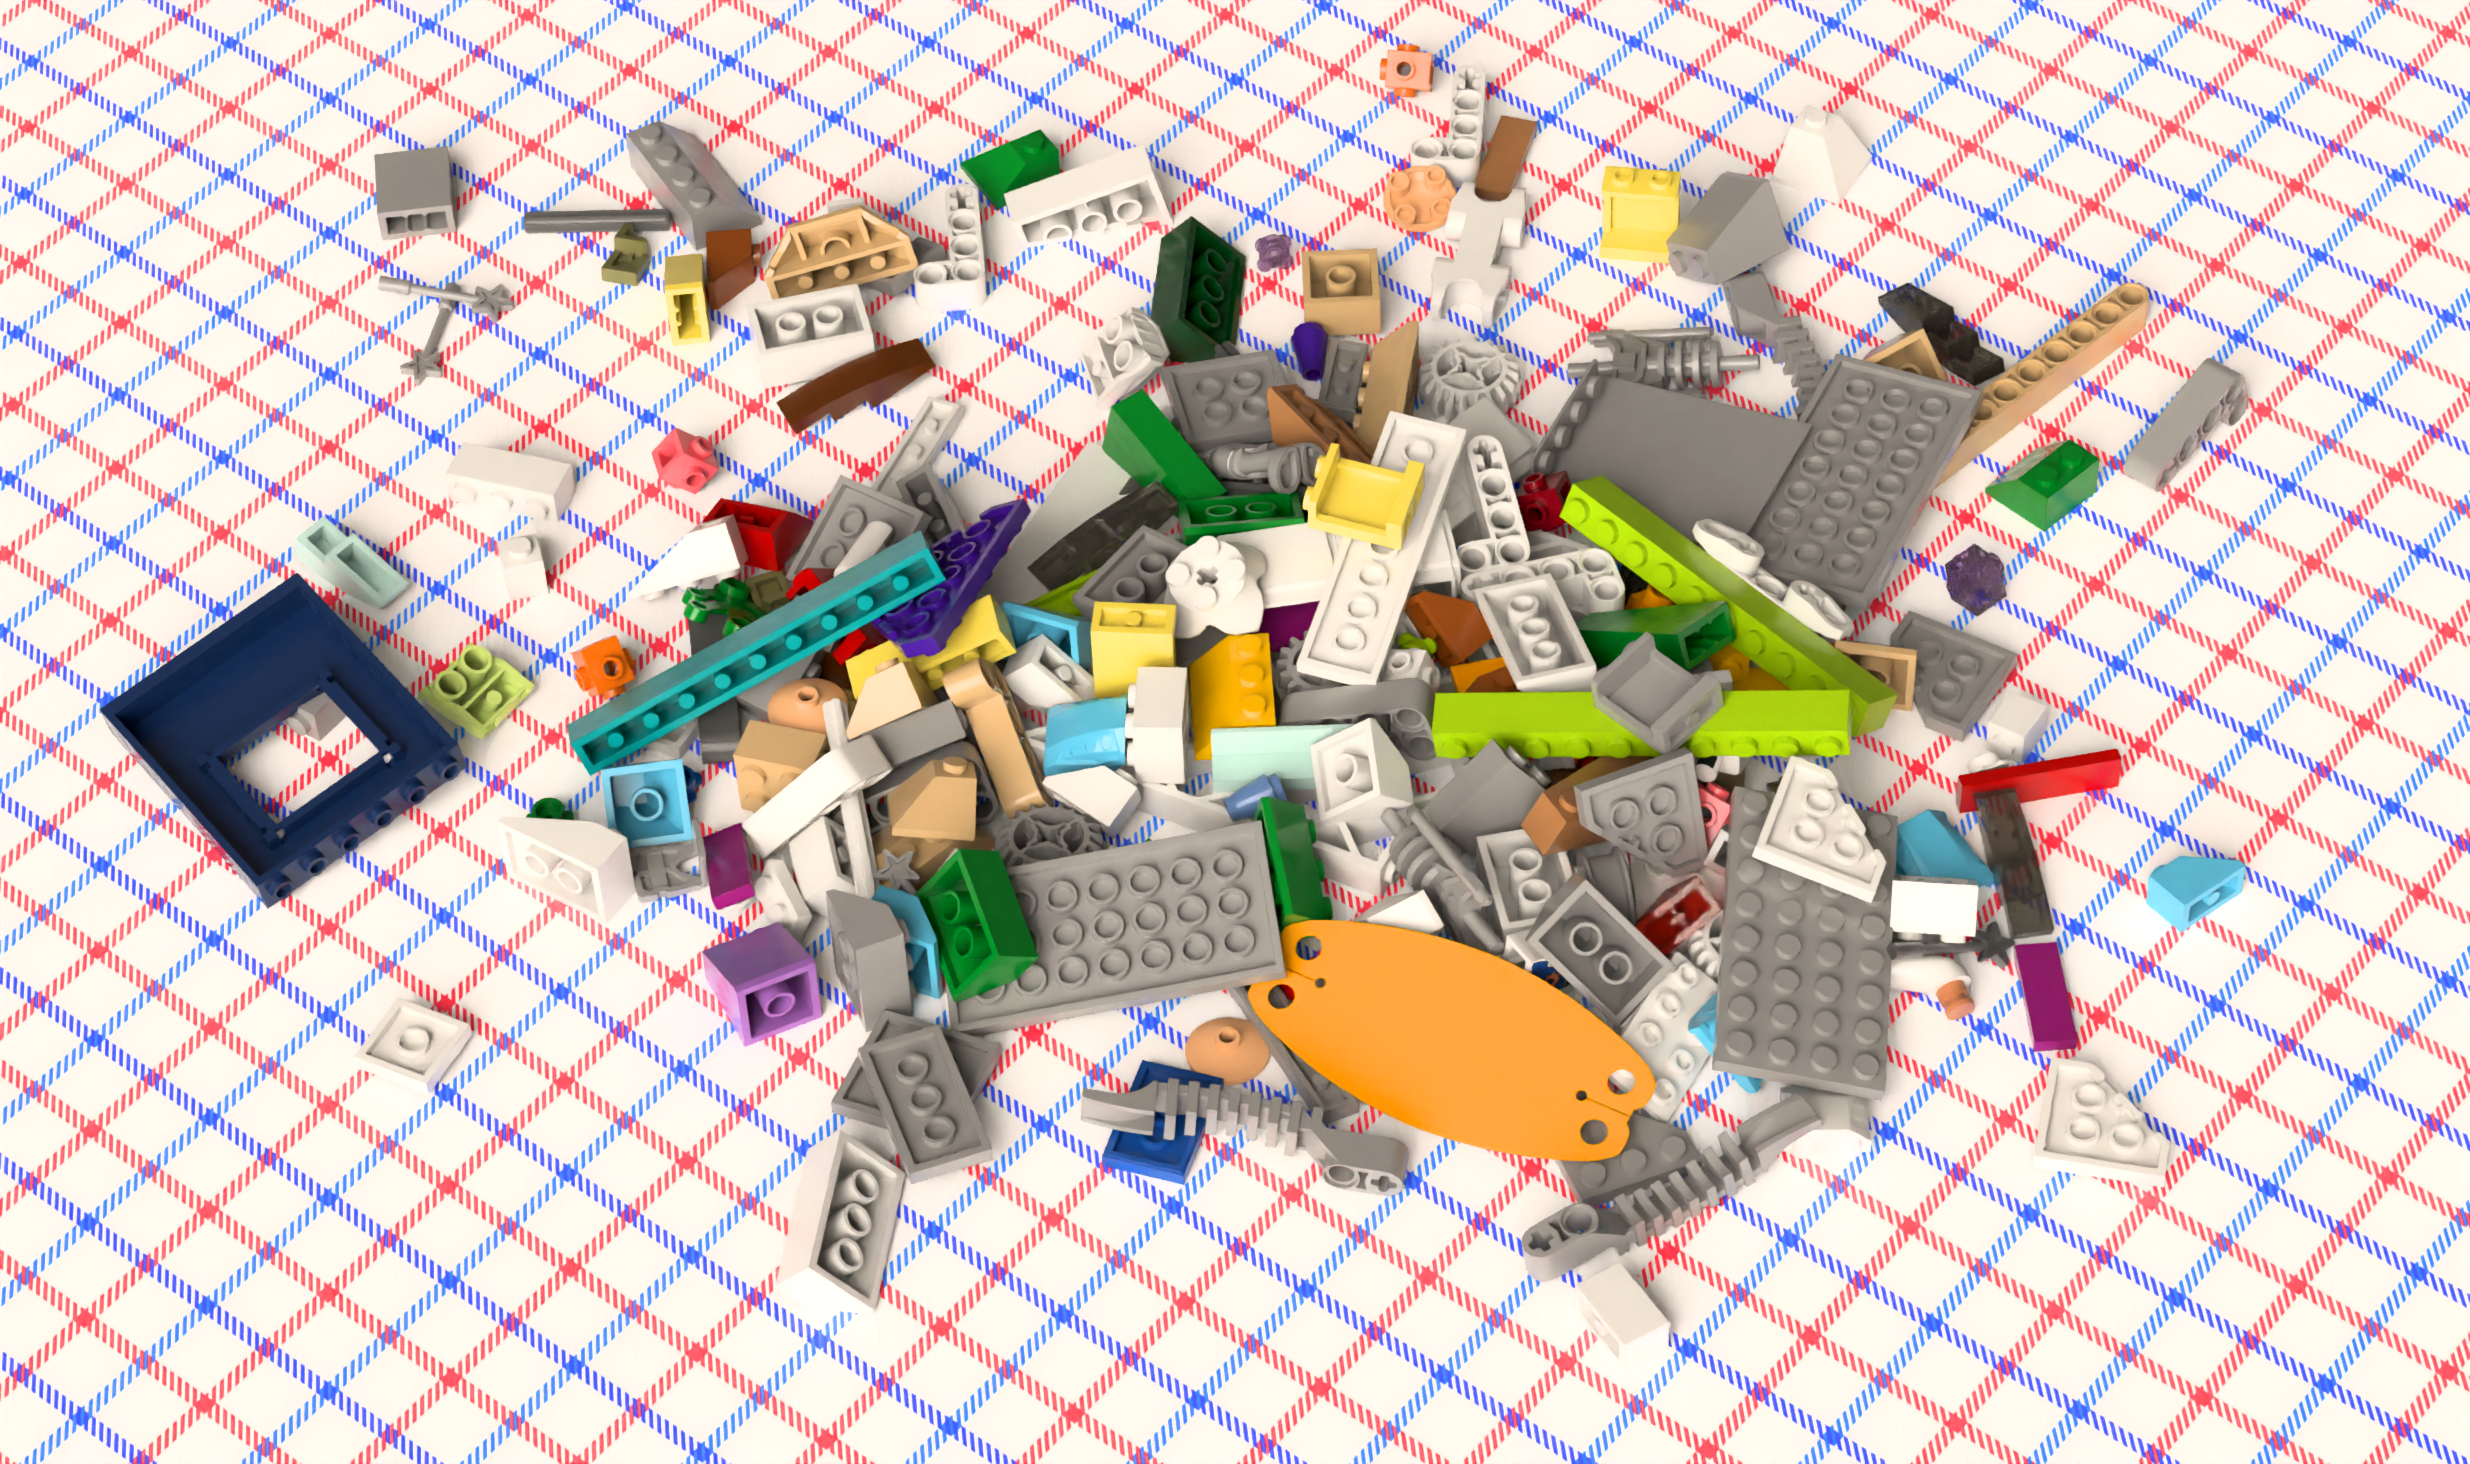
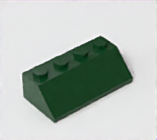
M1193 216L1161 238L1150 316L1161 329L1170 352L1168 358L1180 363L1215 359L1214 354L1216 351L1214 348L1217 344H1222L1224 341H1230L1236 346L1246 263L1245 255Z

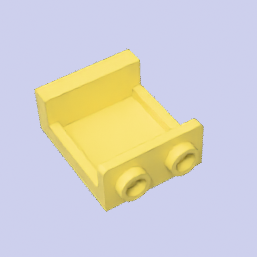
M1616 166L1605 167L1602 184L1604 200L1600 258L1669 264V251L1666 241L1679 226L1681 172Z
M1331 442L1327 455H1320L1315 469L1317 481L1315 486H1308L1305 492L1303 509L1308 510V527L1401 550L1424 490L1425 464L1409 460L1405 473L1342 458L1340 457V444Z
M1095 601L1090 630L1095 698L1119 697L1127 694L1129 683H1136L1138 667H1177L1175 651L1176 605Z

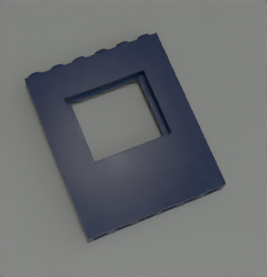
M298 573L285 580L99 709L112 735L267 909L278 901L286 899L299 886L312 877L321 874L330 864L344 854L355 850L361 842L378 830L390 825L396 817L413 805L421 803L427 795L444 783L456 778L461 771L467 768L458 743ZM325 693L379 752L276 824L226 769L223 763L296 713L299 706ZM389 753L391 759L386 763L383 757ZM280 829H283L284 836L282 838H280L279 835L276 833Z

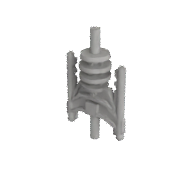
M1711 327L1630 331L1616 329L1590 332L1587 335V342L1590 345H1594V347H1609L1613 353V361L1598 362L1599 374L1664 389V387L1669 388L1670 377H1675L1677 389H1672L1671 391L1706 399V395L1702 391L1705 389L1706 378H1711L1713 388H1718L1723 383V371L1760 370L1759 354L1723 356L1721 343L1715 340H1711L1710 351H1705L1703 342L1714 336V329H1711ZM1692 340V353H1687L1686 342ZM1677 341L1675 343L1674 355H1669L1667 344ZM1591 362L1568 363V378H1582ZM1689 378H1693L1694 388H1687Z
M1394 809L1386 810L1382 814L1381 820L1395 836L1390 845L1389 854L1392 862L1397 866L1400 875L1407 880L1413 891L1424 889L1444 924V930L1453 941L1484 951V945L1490 954L1494 956L1500 954L1504 950L1505 944L1483 919L1481 907L1489 906L1493 901V897L1487 891L1484 884L1468 868L1421 810L1412 812L1411 820L1414 824L1410 826L1406 825Z

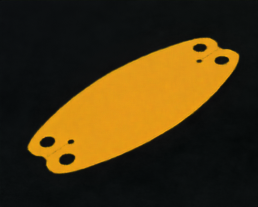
M1308 920L1286 926L1280 934L1285 967L1287 968V978L1251 984L1248 991L1249 1001L1255 1013L1271 1032L1302 1060L1332 1083L1360 1101L1405 1124L1478 1148L1562 1161H1598L1619 1155L1627 1143L1630 1135L1627 1125L1629 1116L1632 1115L1634 1110L1645 1107L1656 1088L1655 1079L1648 1065L1632 1047L1599 1018L1571 997L1539 977L1497 956L1452 940L1422 932L1391 926L1339 920ZM1306 936L1317 937L1322 943L1320 955L1313 960H1304L1296 953L1297 943ZM1319 978H1323L1326 981L1325 986L1322 988L1315 986V981ZM1285 984L1293 989L1295 994L1294 1000L1286 1008H1274L1268 1001V994L1273 987ZM1617 1070H1628L1635 1077L1633 1089L1622 1095L1613 1093L1608 1087L1609 1076ZM1579 1091H1585L1587 1098L1580 1101L1576 1098V1094ZM1589 1120H1601L1608 1128L1607 1137L1599 1144H1587L1581 1138L1580 1131L1582 1126Z

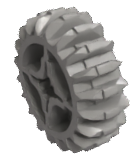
M1046 802L1042 808H1036L1030 804L1028 812L1016 810L1013 819H1004V825L1001 829L997 830L994 851H999L1005 868L1105 850V841H1103L1100 825L1094 823L1089 815H1081L1075 808L1068 810L1064 802L1058 807H1050L1048 802Z

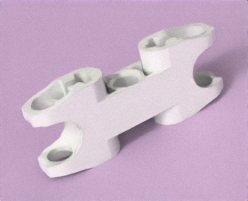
M1465 181L1451 201L1446 223V239L1459 241L1455 258L1436 257L1431 271L1430 318L1441 320L1451 307L1457 304H1471L1481 310L1482 325L1493 326L1506 307L1512 279V267L1498 264L1502 248L1521 249L1526 234V188H1513L1508 198L1500 202H1486L1476 196V182Z
M1709 518L1695 523L1692 530L1694 538L1709 555L1817 635L1820 633L1827 638H1833L1838 641L1847 636L1851 637L1855 627L1851 619L1836 604L1832 597L1817 586L1806 581L1796 580L1787 587L1759 566L1764 556L1763 547L1747 534Z

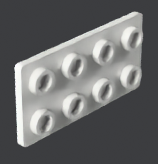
M1680 952L1674 953L1669 959L1675 965L1673 969L1613 1029L1648 1065L1655 1079L1656 1088L1648 1103L1642 1108L1657 1121L1663 1123L1670 1119L1710 1055L1697 1036L1690 1034L1688 1024L1689 1020L1717 993L1718 988L1717 983ZM1617 1070L1609 1076V1080L1625 1094L1630 1092L1635 1085V1077L1628 1070Z

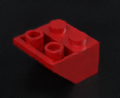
M720 498L703 519L704 523L734 514L749 558L743 565L777 572L781 570L808 536L814 525V520L791 511Z

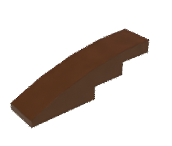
M919 338L877 350L845 363L806 383L777 401L776 404L797 435L828 413L834 421H837L866 400L872 408H875L934 368L936 364Z

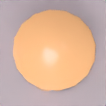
M1437 165L1429 167L1413 166L1389 175L1383 194V206L1388 218L1398 227L1410 232H1429L1440 228L1447 222L1451 201L1457 193L1452 181L1446 176V172L1442 167Z

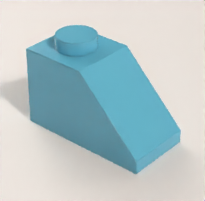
M2179 856L2167 865L2162 864L2150 874L2146 904L2182 933L2242 893L2246 865L2240 860Z

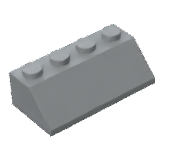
M661 121L626 133L631 168L662 208L670 211L672 221L696 251L706 247V232L752 229L762 225L761 217L696 135Z

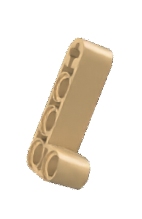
M978 657L944 673L942 679L945 689L954 705L965 710L1007 817L1013 819L1016 810L1028 812L1030 804L1036 808H1042L1048 802L1050 807H1052V799L1047 795L1042 784L1044 778L1007 682L1000 669L994 663Z

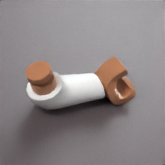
M1923 955L1919 959L1891 960L1890 989L1919 992L1928 995L1931 1001L1940 1002L1941 1006L1946 1008L1944 1012L1949 1020L1963 1018L1975 1009L1976 1005L1973 999L1968 997L1969 991L1967 987L1970 985L1971 978L1964 966L1954 959L1939 955Z

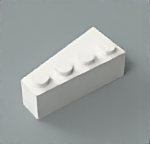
M1144 144L1004 194L1011 223L1022 248L1070 241L1072 235L1083 233L1090 235V237L1105 235L1104 230L1125 226L1127 231L1142 229L1143 223L1159 221L1160 226L1173 224L1165 194Z

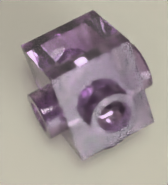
M1975 543L1945 564L1948 581L1946 587L1950 598L1978 617L2007 596L2002 561L1996 554L1988 553Z

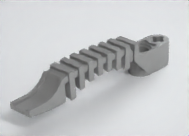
M1764 272L1737 275L1724 282L1725 300L1737 336L1744 335L1775 349L1771 357L1773 364L1785 363L1782 369L1784 376L1793 375L1790 381L1792 388L1799 387L1796 397L1797 400H1800L1798 407H1794L1798 421L1826 373L1825 367L1821 366L1820 355L1815 353L1814 342L1809 341L1810 334L1808 328L1802 329L1800 315L1783 317L1778 314Z
M1168 1078V1083L1153 1080L1144 1088L1128 1093H1111L1083 1088L1080 1120L1090 1124L1118 1131L1153 1136L1155 1112L1165 1113L1163 1138L1165 1140H1174L1176 1114L1186 1115L1184 1135L1195 1136L1197 1117L1206 1118L1205 1134L1216 1135L1217 1120L1227 1122L1225 1132L1227 1136L1236 1137L1237 1125L1241 1124L1247 1126L1246 1140L1256 1141L1258 1128L1267 1130L1265 1146L1275 1148L1278 1134L1286 1135L1284 1156L1295 1157L1296 1149L1307 1151L1322 1169V1179L1332 1187L1380 1196H1393L1400 1193L1404 1186L1409 1157V1149L1404 1143L1393 1138L1327 1128L1323 1124L1324 1108L1313 1107L1311 1117L1303 1109V1102L1292 1101V1105L1282 1103L1283 1097L1272 1096L1271 1100L1262 1098V1093L1251 1091V1096L1241 1094L1240 1088L1231 1087L1230 1092L1221 1091V1085L1210 1084V1088L1200 1087V1082L1189 1081V1085H1180L1179 1079Z
M1798 1093L1736 1126L1741 1142L1740 1145H1736L1727 1131L1717 1136L1723 1155L1718 1157L1711 1146L1702 1151L1705 1161L1704 1167L1700 1168L1695 1159L1685 1164L1688 1174L1685 1178H1682L1677 1170L1668 1175L1670 1186L1667 1188L1658 1180L1650 1185L1652 1196L1650 1197L1646 1195L1642 1187L1632 1192L1635 1204L1631 1206L1622 1193L1614 1198L1615 1205L1607 1210L1605 1208H1593L1585 1203H1574L1530 1227L1522 1236L1521 1245L1528 1274L1533 1279L1541 1282L1552 1281L1610 1247H1613L1618 1255L1622 1256L1629 1252L1628 1243H1636L1638 1247H1641L1648 1243V1237L1655 1235L1658 1238L1665 1234V1228L1671 1225L1674 1228L1684 1224V1218L1688 1216L1694 1219L1702 1214V1208L1706 1206L1713 1208L1720 1204L1719 1199L1727 1195L1730 1198L1738 1193L1737 1188L1744 1184L1748 1187L1756 1182L1754 1177L1762 1172L1763 1174L1766 1173L1775 1158L1787 1146L1822 1125L1820 1117L1801 1094ZM1580 1230H1586V1231L1581 1232V1233H1575V1232L1580 1231Z

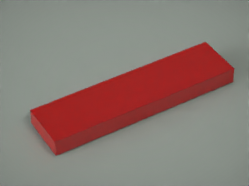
M2110 749L1959 775L1956 805L1961 814L2118 787L2122 758L2118 749Z

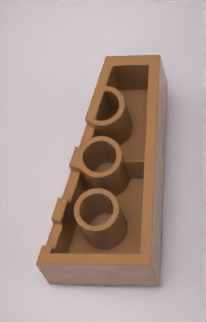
M1599 757L1543 791L1520 826L1544 856L1608 841L1580 824L1574 786L1651 759V757Z

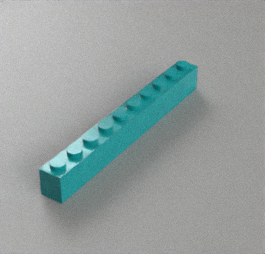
M919 530L567 724L570 745L591 776L600 771L601 768L615 763L945 581L946 578L941 564L924 534Z

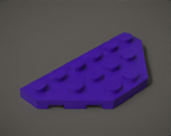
M1025 499L992 506L978 516L981 521L968 527L963 534L961 530L956 529L933 544L931 547L941 564L946 580L872 620L871 623L874 628L907 658L923 654L925 656H933L941 652L946 647L947 640L954 629L961 624L962 617L969 606L976 601L977 594L984 583L991 578L992 571L999 560L1006 555L1008 546L1014 537L1021 532L1023 523L1031 513V509Z

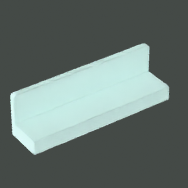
M1355 724L1212 729L1213 793L1236 792L1262 774H1265L1267 777L1274 773L1277 775L1283 790L1316 789L1310 746Z

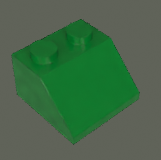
M2070 439L2039 447L1985 487V494L2045 532L2096 493L2100 459Z

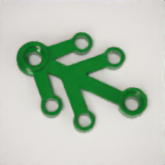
M732 577L722 579L720 583L714 585L713 589L687 587L682 598V602L687 605L683 614L692 621L706 623L709 614L726 615L727 621L722 630L724 638L768 613L751 602L749 596L751 588L746 583Z

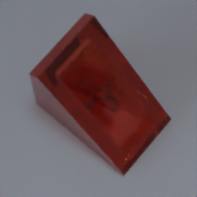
M1695 875L1664 890L1637 920L1634 926L1665 956L1722 911L1723 905L1702 880Z

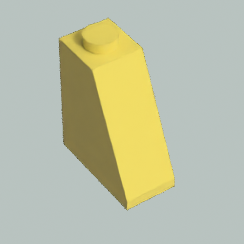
M702 253L665 257L664 290L672 346L710 342L707 288Z

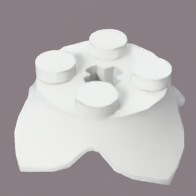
M1204 536L1195 544L1182 551L1171 562L1165 574L1167 589L1164 604L1176 605L1175 638L1183 639L1198 636L1209 625L1215 626L1224 633L1233 635L1259 631L1264 613V600L1257 586V578L1261 577L1266 569L1265 557L1260 550L1240 542L1217 541L1213 536ZM1212 580H1217L1213 585L1209 583Z

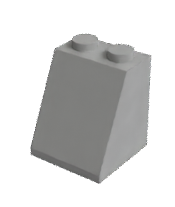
M1726 171L1718 177L1666 241L1669 251V265L1676 276L1713 285H1719L1789 249L1770 180Z

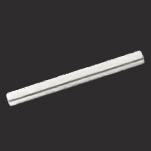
M832 698L831 701L824 702L822 709L830 751L843 744L853 741L848 740L845 733L850 721L847 705L844 701H840L839 698ZM860 790L843 801L840 807L856 894L860 897L872 899L880 886V882L873 878V873L877 871L863 791Z

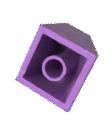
M780 922L758 928L748 934L719 943L702 951L706 979L744 1047L822 1017L815 961Z

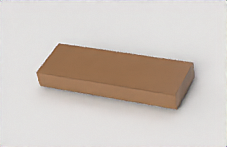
M1501 115L1475 180V194L1478 198L1499 202L1508 198L1512 189L1515 188L1536 135L1537 121Z

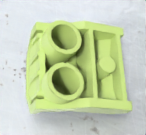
M470 642L461 652L459 658L452 661L445 671H441L432 684L429 683L427 687H424L419 692L417 700L426 701L448 719L462 726L471 735L483 740L527 697L535 685L505 660L490 655L485 648Z

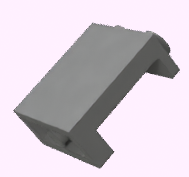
M1645 632L1636 641L1628 643L1621 655L1607 667L1601 668L1590 683L1594 707L1662 755L1677 750L1724 706L1720 680L1710 673H1707L1699 680L1659 652L1655 647L1654 636L1648 632Z

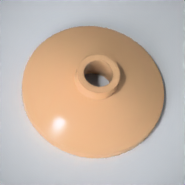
M820 678L798 679L787 683L774 693L768 704V719L771 724L827 735L822 709L824 702L831 701L832 698H839L840 701L846 703L849 714L848 698L838 685Z
M1234 1017L1216 1018L1201 1024L1190 1034L1185 1046L1186 1061L1190 1069L1194 1072L1224 1078V1085H1237L1254 1079L1265 1069L1270 1058V1051L1255 1027L1247 1020Z

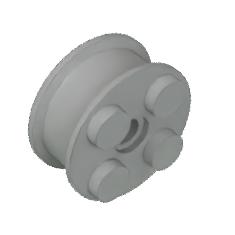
M1613 846L1611 853L1593 857H1586L1583 852L1577 853L1576 865L1570 866L1572 873L1576 872L1585 878L1636 927L1632 888L1621 849L1618 846Z

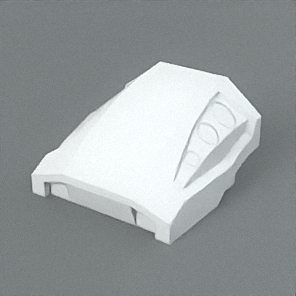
M1130 306L1122 315H1111L1105 325L1095 330L1076 355L1078 360L1082 361L1096 398L1094 402L1096 408L1105 410L1114 405L1119 398L1137 387L1157 366H1161L1170 352L1160 327L1143 310Z
M1797 1085L1780 1088V1102L1800 1093L1822 1121L1820 1127L1791 1143L1783 1152H1789L1792 1156L1799 1159L1812 1158L1819 1153L1820 1149H1831L1834 1155L1842 1159H1853L1860 1156L1862 1152H1871L1868 1098Z

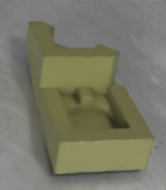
M625 222L614 236V251L601 267L602 281L638 286L650 265V256L647 254V240L643 236L637 237L634 234V226L631 223Z
M782 569L779 572L770 571L744 579V583L751 588L749 594L751 602L768 614L791 602L785 596L790 586Z

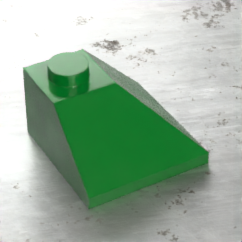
M1041 129L960 163L961 169L996 210L1007 206L1004 197L1005 193L1060 174L1059 151Z

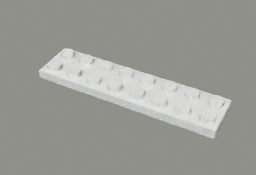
M1394 411L1389 412L1370 465L1405 473L1409 460L1424 463L1425 479L1423 493L1401 550L1343 536L1299 655L1297 672L1348 685H1376L1379 682L1466 441V429Z

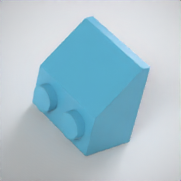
M880 885L871 900L888 904L896 920L902 918L907 926L910 942L906 943L905 946L913 963V970L908 971V974L912 978L916 992L940 999L943 995L938 942L919 898L906 891Z

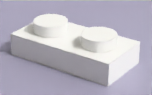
M768 860L761 876L756 881V897L761 902L770 923L780 922L800 944L812 915L784 861Z

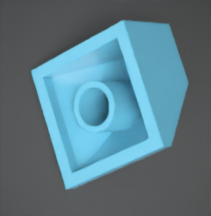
M1004 602L1002 610L1007 615L1015 648L1044 634L1083 669L1089 670L1093 663L1090 632L1092 620L1059 611Z
M682 758L633 763L600 769L608 829H616L627 837L629 849L692 840V827Z

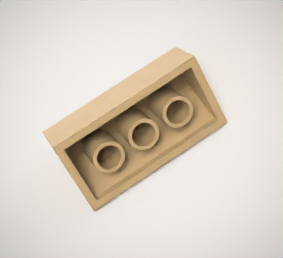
M1409 321L1373 346L1371 361H1364L1362 382L1367 385L1366 387L1359 388L1358 410H1362V413L1354 415L1353 431L1374 453L1390 411L1413 416L1418 389V371L1420 370L1419 321Z

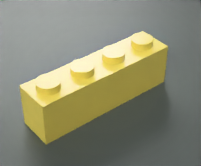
M989 594L977 599L969 606L962 617L961 624L954 629L948 638L946 647L936 655L925 656L923 654L907 658L890 641H887L845 662L853 695L858 701L865 679L877 674L875 667L894 658H898L899 663L913 662L933 691L944 686L942 676L948 671L978 657L994 663L1017 651L1007 615Z

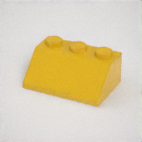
M1269 633L1228 635L1189 665L1195 761L1212 760V729L1276 726Z

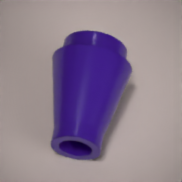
M1302 323L1294 329L1290 341L1300 365L1302 377L1308 381H1316L1323 378L1328 334L1318 323Z

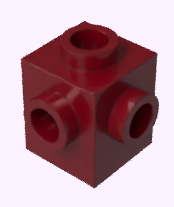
M1566 470L1544 475L1543 472H1537L1522 480V484L1515 494L1526 532L1540 529L1542 532H1550L1567 523L1559 517L1572 487Z

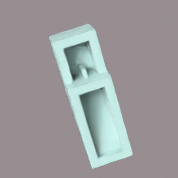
M325 516L316 521L295 539L293 554L330 584L368 605L381 609L409 586L407 580L358 536L352 533L347 537Z

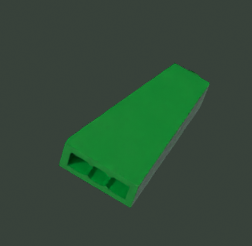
M1143 389L1111 406L1102 445L1103 451L1175 517L1179 519L1178 500L1226 496V489Z
M1727 601L1590 613L1576 623L1596 667L1599 668L1610 665L1621 655L1628 643L1636 641L1645 632L1654 636L1655 647L1659 652L1686 671H1690L1737 639Z

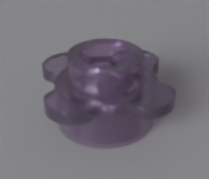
M1270 234L1259 238L1255 242V249L1259 254V260L1256 265L1261 272H1268L1271 268L1278 267L1288 269L1293 265L1294 260L1289 253V247L1292 245L1290 237L1284 234ZM1277 251L1278 253L1276 256H1272L1271 252Z

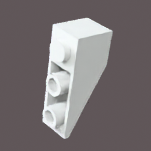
M734 514L697 524L628 593L629 598L643 596L644 601H648L665 595V589L679 585L680 590H686L687 587L701 585L703 583L702 578L716 575L717 580H722L740 573L739 568L749 558Z

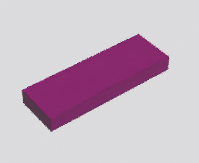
M740 822L703 837L710 894L716 910H721L754 897L755 889L747 834L742 827V823Z
M2057 942L2015 945L2014 959L2033 1051L2076 1049L2077 1036Z

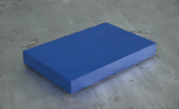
M1142 1060L1129 1092L1144 1088L1153 1080L1168 1083V1078L1179 1079L1180 1085H1189V1081L1200 1082V1087L1210 1088V1084L1221 1085L1220 1090L1223 1091L1224 1078ZM1155 1112L1153 1136L1113 1129L1102 1154V1166L1184 1185L1205 1136L1206 1118L1197 1117L1195 1136L1184 1135L1186 1115L1176 1114L1174 1140L1163 1139L1165 1113Z

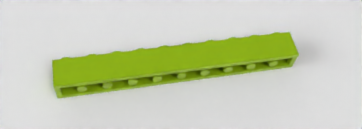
M1601 475L1572 484L1559 517L1599 547L1609 552L1611 556L1677 605L1727 601L1737 638L1729 644L1789 689L1850 690L1853 713V737L1856 738L1884 727L1898 694L1604 476Z
M1850 690L1722 691L1724 706L1678 748L1685 747L1693 752V756L1700 758L1710 756L1751 757L1778 755L1790 757L1791 755H1820L1833 757L1836 755H1850L1853 718ZM1592 692L1435 694L1431 734L1437 757L1451 759L1475 757L1492 739L1505 749L1512 745L1524 757L1536 759L1544 757L1584 758L1587 756H1612L1615 758H1625L1628 756L1658 757L1662 755L1595 708Z

